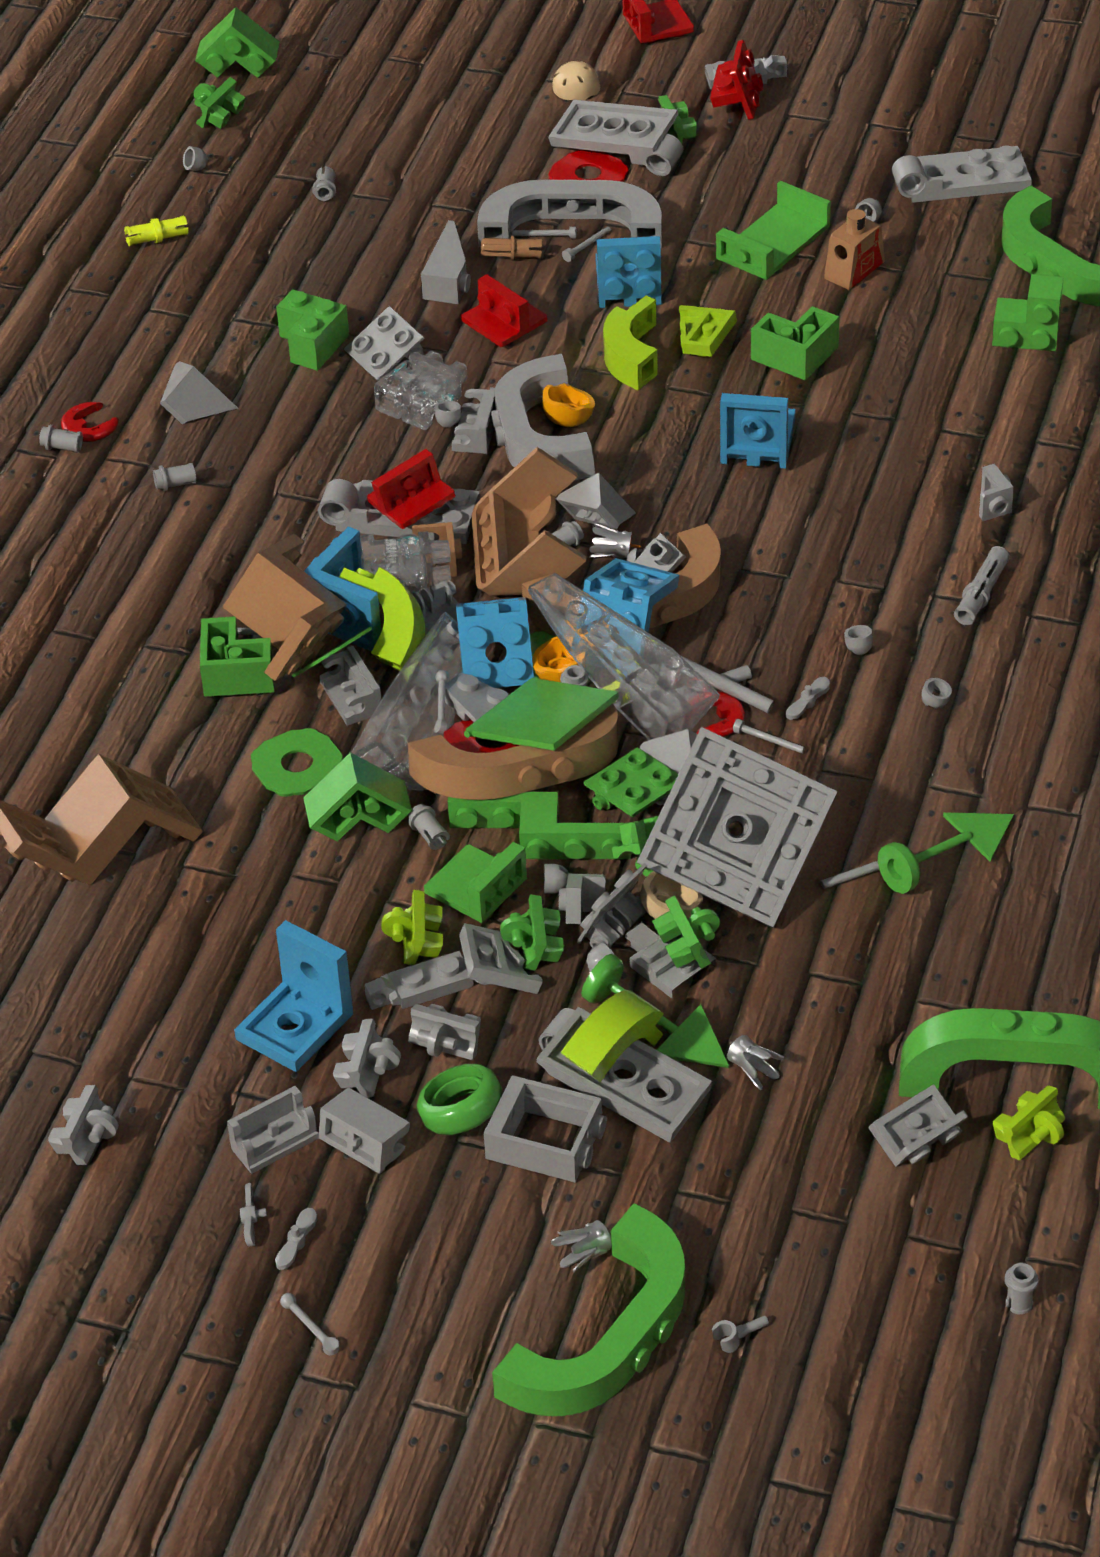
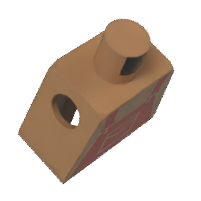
M860 209L849 210L847 212V222L836 229L829 238L824 279L848 290L852 289L883 264L885 260L882 227L878 223L866 219L865 212Z

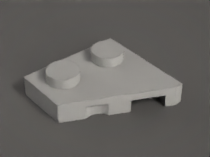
M460 673L446 683L445 702L456 710V714L463 721L470 718L475 722L509 696L506 691L493 688L469 674Z
M464 923L459 937L470 980L483 985L493 984L538 994L543 982L542 978L538 974L528 975L522 968L525 959L509 945V941L502 939L500 931Z

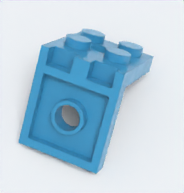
M660 236L597 239L595 260L599 308H606L605 300L624 299V307L632 306L637 303V298H643L645 295L655 298L656 305H662Z
M722 393L720 400V464H727L728 458L747 459V466L760 467L761 460L779 462V468L786 469L795 423V409L788 408V398Z
M348 526L338 537L332 540L331 544L318 557L312 560L304 572L347 604L341 613L344 617L343 622L333 634L330 632L328 634L346 641L371 627V631L353 641L352 644L372 651L381 634L378 593L339 578L343 568L354 572L358 568L363 569L360 531Z
M615 558L587 577L584 581L577 636H580L587 644L589 662L632 674L644 667L653 605L678 588L679 575ZM607 624H613L619 629V640H613L607 635Z
M525 597L456 604L462 670L464 674L473 675L479 681L493 688L523 685L530 678H534ZM493 642H500L506 648V656L500 662H492L486 656V648Z
M285 920L276 929L283 982L234 1031L237 1041L297 1072L353 1015L347 951ZM283 1025H298L295 1029L292 1030H283L280 1028Z

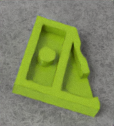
M680 305V338L683 354L712 357L737 322L735 310Z

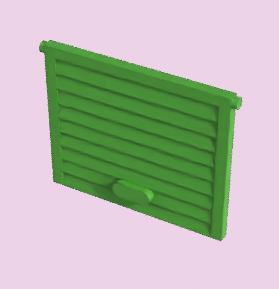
M538 677L530 678L467 727L464 736L555 751L619 699V692L543 680Z

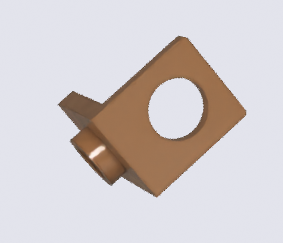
M452 522L413 525L412 533L415 536L413 538L419 540V547L414 546V550L420 554L448 551L450 577H457L456 559H462L461 538L454 539ZM428 532L436 533L440 537L434 544H424L420 538Z

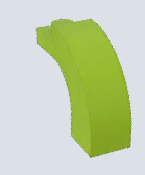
M647 295L630 306L628 310L616 306L608 314L603 326L604 361L606 367L617 380L636 390H640L658 375L657 349L638 340L656 326V299Z
M380 567L375 575L361 568H358L356 572L343 568L339 578L378 593L379 603L384 613V624L371 654L381 663L412 676L423 652L426 630L424 616L416 598L396 577Z
M623 990L608 998L592 1012L568 1041L561 1054L601 1082L620 1055L636 1040L642 1038L655 1047L663 1035L655 1026L664 1013L633 991Z

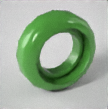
M463 1064L451 1067L427 1082L419 1093L417 1110L427 1129L439 1135H455L470 1131L488 1120L493 1115L503 1091L492 1069L481 1064ZM472 1093L464 1100H461L455 1104L447 1105L451 1101L460 1096Z

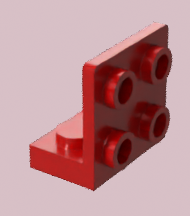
M622 0L623 15L640 43H653L660 39L681 37L684 34L694 32V25L677 0H665L646 4L645 0Z

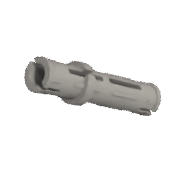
M1000 546L992 547L972 583H969L964 588L962 593L963 599L954 611V617L959 623L971 625L975 621L980 609L988 604L990 591L1010 560V554L1005 548Z

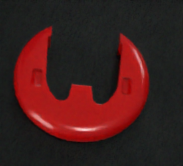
M85 402L73 406L63 415L61 428L67 431L82 432L83 442L97 441L114 432L118 426L119 418L113 417L111 420L95 427L87 428V422L83 417L101 410L103 403Z
M707 691L694 695L684 704L681 714L686 716L689 713L716 706V714L719 718L726 719L703 728L722 737L734 733L733 725L736 719L743 721L745 719V711L741 702L735 697L720 691Z

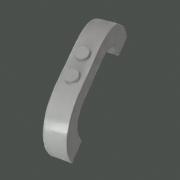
M529 180L518 182L490 195L481 205L478 213L479 247H481V240L483 238H510L512 231L518 225L529 220L608 219L627 226L631 231V238L660 236L662 248V212L659 203L644 189L620 181Z
M562 354L534 359L507 372L496 384L494 390L496 410L491 411L493 429L496 431L498 446L505 447L511 465L513 467L517 466L536 447H539L575 471L578 476L575 480L586 479L595 475L592 446L587 432L565 436L543 435L530 427L526 414L530 408L543 402V390L547 385L569 384L567 368Z

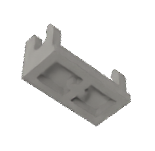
M490 387V390L468 389L465 392L464 396L466 398H477L480 403H464L462 405L460 421L454 430L455 437L451 444L452 451L488 453L494 431L491 411L496 410L494 387Z
M354 646L347 647L346 651L333 654L322 661L325 668L338 664L335 670L320 675V683L347 726L383 714L380 687Z
M296 1086L227 1121L231 1149L251 1174L319 1139L313 1109L311 1106L304 1108L302 1094Z
M349 1087L320 1109L319 1139L379 1174L405 1149L403 1144L396 1142L409 1132L410 1122Z

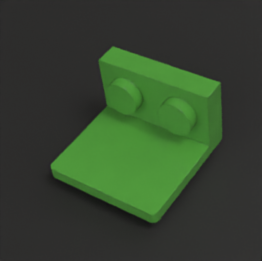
M512 842L503 852L493 857L468 844L424 885L425 894L483 923L527 879L525 847Z

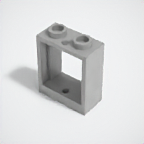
M512 1075L484 1131L485 1159L576 1183L582 1168L587 1169L591 1163L595 1139H601L605 1132L607 1117L602 1115V1099ZM527 1112L581 1126L582 1128L571 1151L515 1137L514 1133L524 1113Z

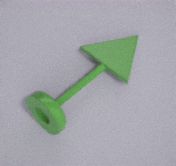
M944 812L943 817L961 834L916 855L902 843L892 842L881 847L878 852L880 873L892 890L901 894L907 893L915 889L920 881L919 863L966 841H969L991 862L1014 814Z
M608 954L597 963L583 985L582 998L590 1003L597 1004L606 999L611 992L616 994L626 990L618 984L624 970L623 962L619 957L614 954ZM701 1004L679 1027L664 1016L661 1017L657 1024L670 1032L671 1035L657 1051L673 1060L729 1068V1064Z

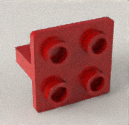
M744 40L737 42L733 60L726 61L717 66L710 100L713 108L741 102L747 119L751 120L755 117L756 108L760 106L759 95L760 91H763V80L760 73L756 74L753 52L751 49H747Z
M488 274L477 279L479 305L461 315L462 322L499 347L506 346L547 322V315Z
M424 449L372 481L374 491L367 495V500L398 527L405 529L435 509L442 507L445 503L455 498L456 495L454 489L441 480L433 454Z

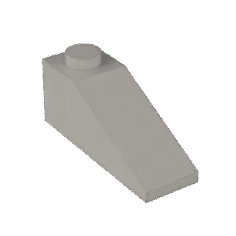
M448 220L421 273L422 294L425 300L459 304L463 294L469 291L471 276L466 272V260L454 221Z

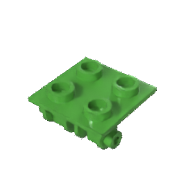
M637 747L584 781V785L595 792L592 802L598 810L603 808L608 810L612 805H615L633 818L668 795L678 774Z

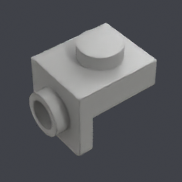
M995 464L982 467L979 517L982 521L1012 513L1014 487L1009 477L1004 475Z
M568 873L566 888H559V911H566V924H581L582 913L593 911L591 909L592 905L606 892L605 875Z

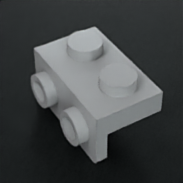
M933 1084L874 1121L868 1128L895 1167L906 1160H909L913 1165L932 1152L929 1146L937 1140L944 1145L957 1137L962 1132L959 1125L968 1118V1115L964 1110L955 1115Z

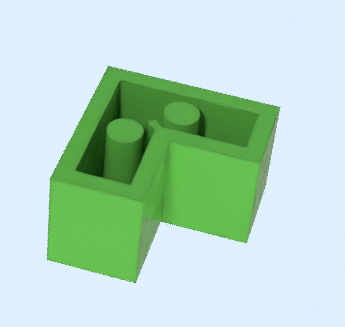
M235 7L200 41L195 61L217 78L235 61L258 78L276 61L280 42Z
M1031 274L1028 300L998 297L994 316L992 346L1056 351L1060 327L1063 277Z
M292 289L276 306L279 336L288 339L291 363L318 371L349 337L347 305Z
M812 306L799 320L793 322L768 312L751 328V360L806 380L839 347L840 316Z
M236 617L202 618L200 672L204 697L274 692V680L264 673L273 659L271 638L239 640Z
M351 752L303 797L309 827L337 842L360 820L389 833L412 811L404 780Z

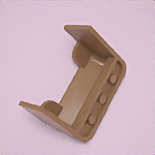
M536 447L477 502L472 512L476 586L490 596L522 595V583L550 574H554L561 584L587 561L585 555L548 531L544 530L539 535V530L544 526H548L556 516L555 497L578 477L575 471L539 447Z

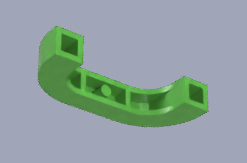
M1031 185L1016 193L1007 202L1003 213L1002 247L1008 258L1030 274L1063 277V295L1084 304L1100 307V265L1082 259L1038 231L1051 223L1052 198Z
M985 1008L953 1010L934 1016L920 1024L910 1033L902 1048L899 1096L914 1097L933 1084L939 1091V1082L942 1074L956 1063L967 1060H996L1061 1064L1080 1068L1089 1073L1098 1083V1109H1100V1021L1093 1018L1067 1013Z
M633 1203L612 1228V1256L639 1270L645 1276L647 1282L599 1342L587 1353L565 1360L549 1359L540 1356L516 1343L492 1372L494 1397L531 1414L542 1416L573 1415L605 1403L627 1384L635 1372L640 1373L644 1370L649 1362L651 1352L659 1343H665L670 1337L674 1323L682 1311L685 1299V1258L683 1249L676 1234L661 1218Z

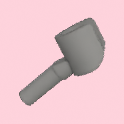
M761 1316L739 1326H735L731 1321L721 1320L713 1326L712 1334L714 1340H720L722 1337L729 1336L722 1339L720 1344L723 1351L731 1353L738 1349L740 1338L767 1326L769 1322L766 1316Z

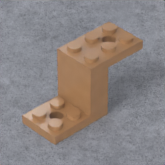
M292 534L258 552L223 605L224 609L262 638H271V644L278 649V652L264 673L274 681L285 674L291 676L298 667L303 668L310 659L314 661L319 657L326 647V644L322 641L328 632L333 634L344 620L341 613L347 605L296 566L302 556L299 550L305 542L296 534Z
M100 754L93 759L44 819L0 800V835L7 842L5 847L10 854L19 860L24 858L32 860L45 871L50 869L58 871L69 881L79 880L88 885L95 881L143 822L150 827L155 825L162 827L174 838L182 836L193 842L203 832L171 787Z

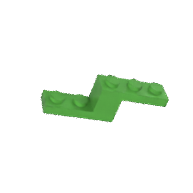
M524 792L508 797L486 800L448 797L450 828H519L520 845L525 847L526 859H631V855L614 858L612 847L622 845L619 825L625 823H559L558 792Z

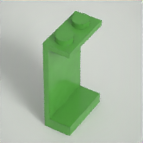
M783 181L778 182L777 204L746 230L738 234L722 228L716 233V259L767 280L830 227L831 201Z

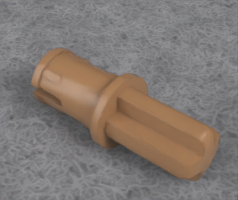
M511 235V239L483 238L481 240V255L487 257H510V260H514V257L541 259L542 250H529V247H542V239H514L513 235Z

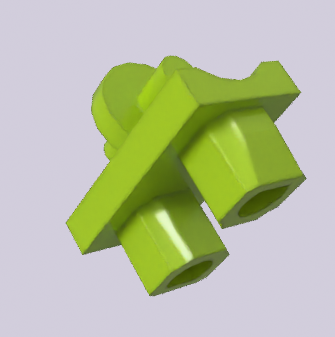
M413 890L411 907L405 911L401 907H395L391 912L383 916L381 922L383 933L392 937L395 942L403 940L404 964L415 965L419 955L431 958L439 956L443 946V934L425 931V929L438 931L443 916L442 906L425 903V891Z
M1047 1085L1038 1094L1026 1091L1018 1098L1016 1105L1018 1112L1014 1116L1002 1113L993 1121L996 1139L1008 1144L1012 1158L1021 1160L1042 1140L1050 1144H1056L1063 1138L1064 1129L1061 1123L1065 1120V1116L1057 1103L1058 1090L1056 1087Z

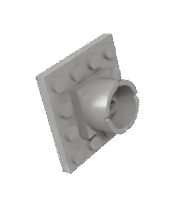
M701 727L637 860V864L642 866L645 863L647 865L646 868L773 928L838 791ZM731 823L741 825L742 833L740 835L734 836L729 832V825Z

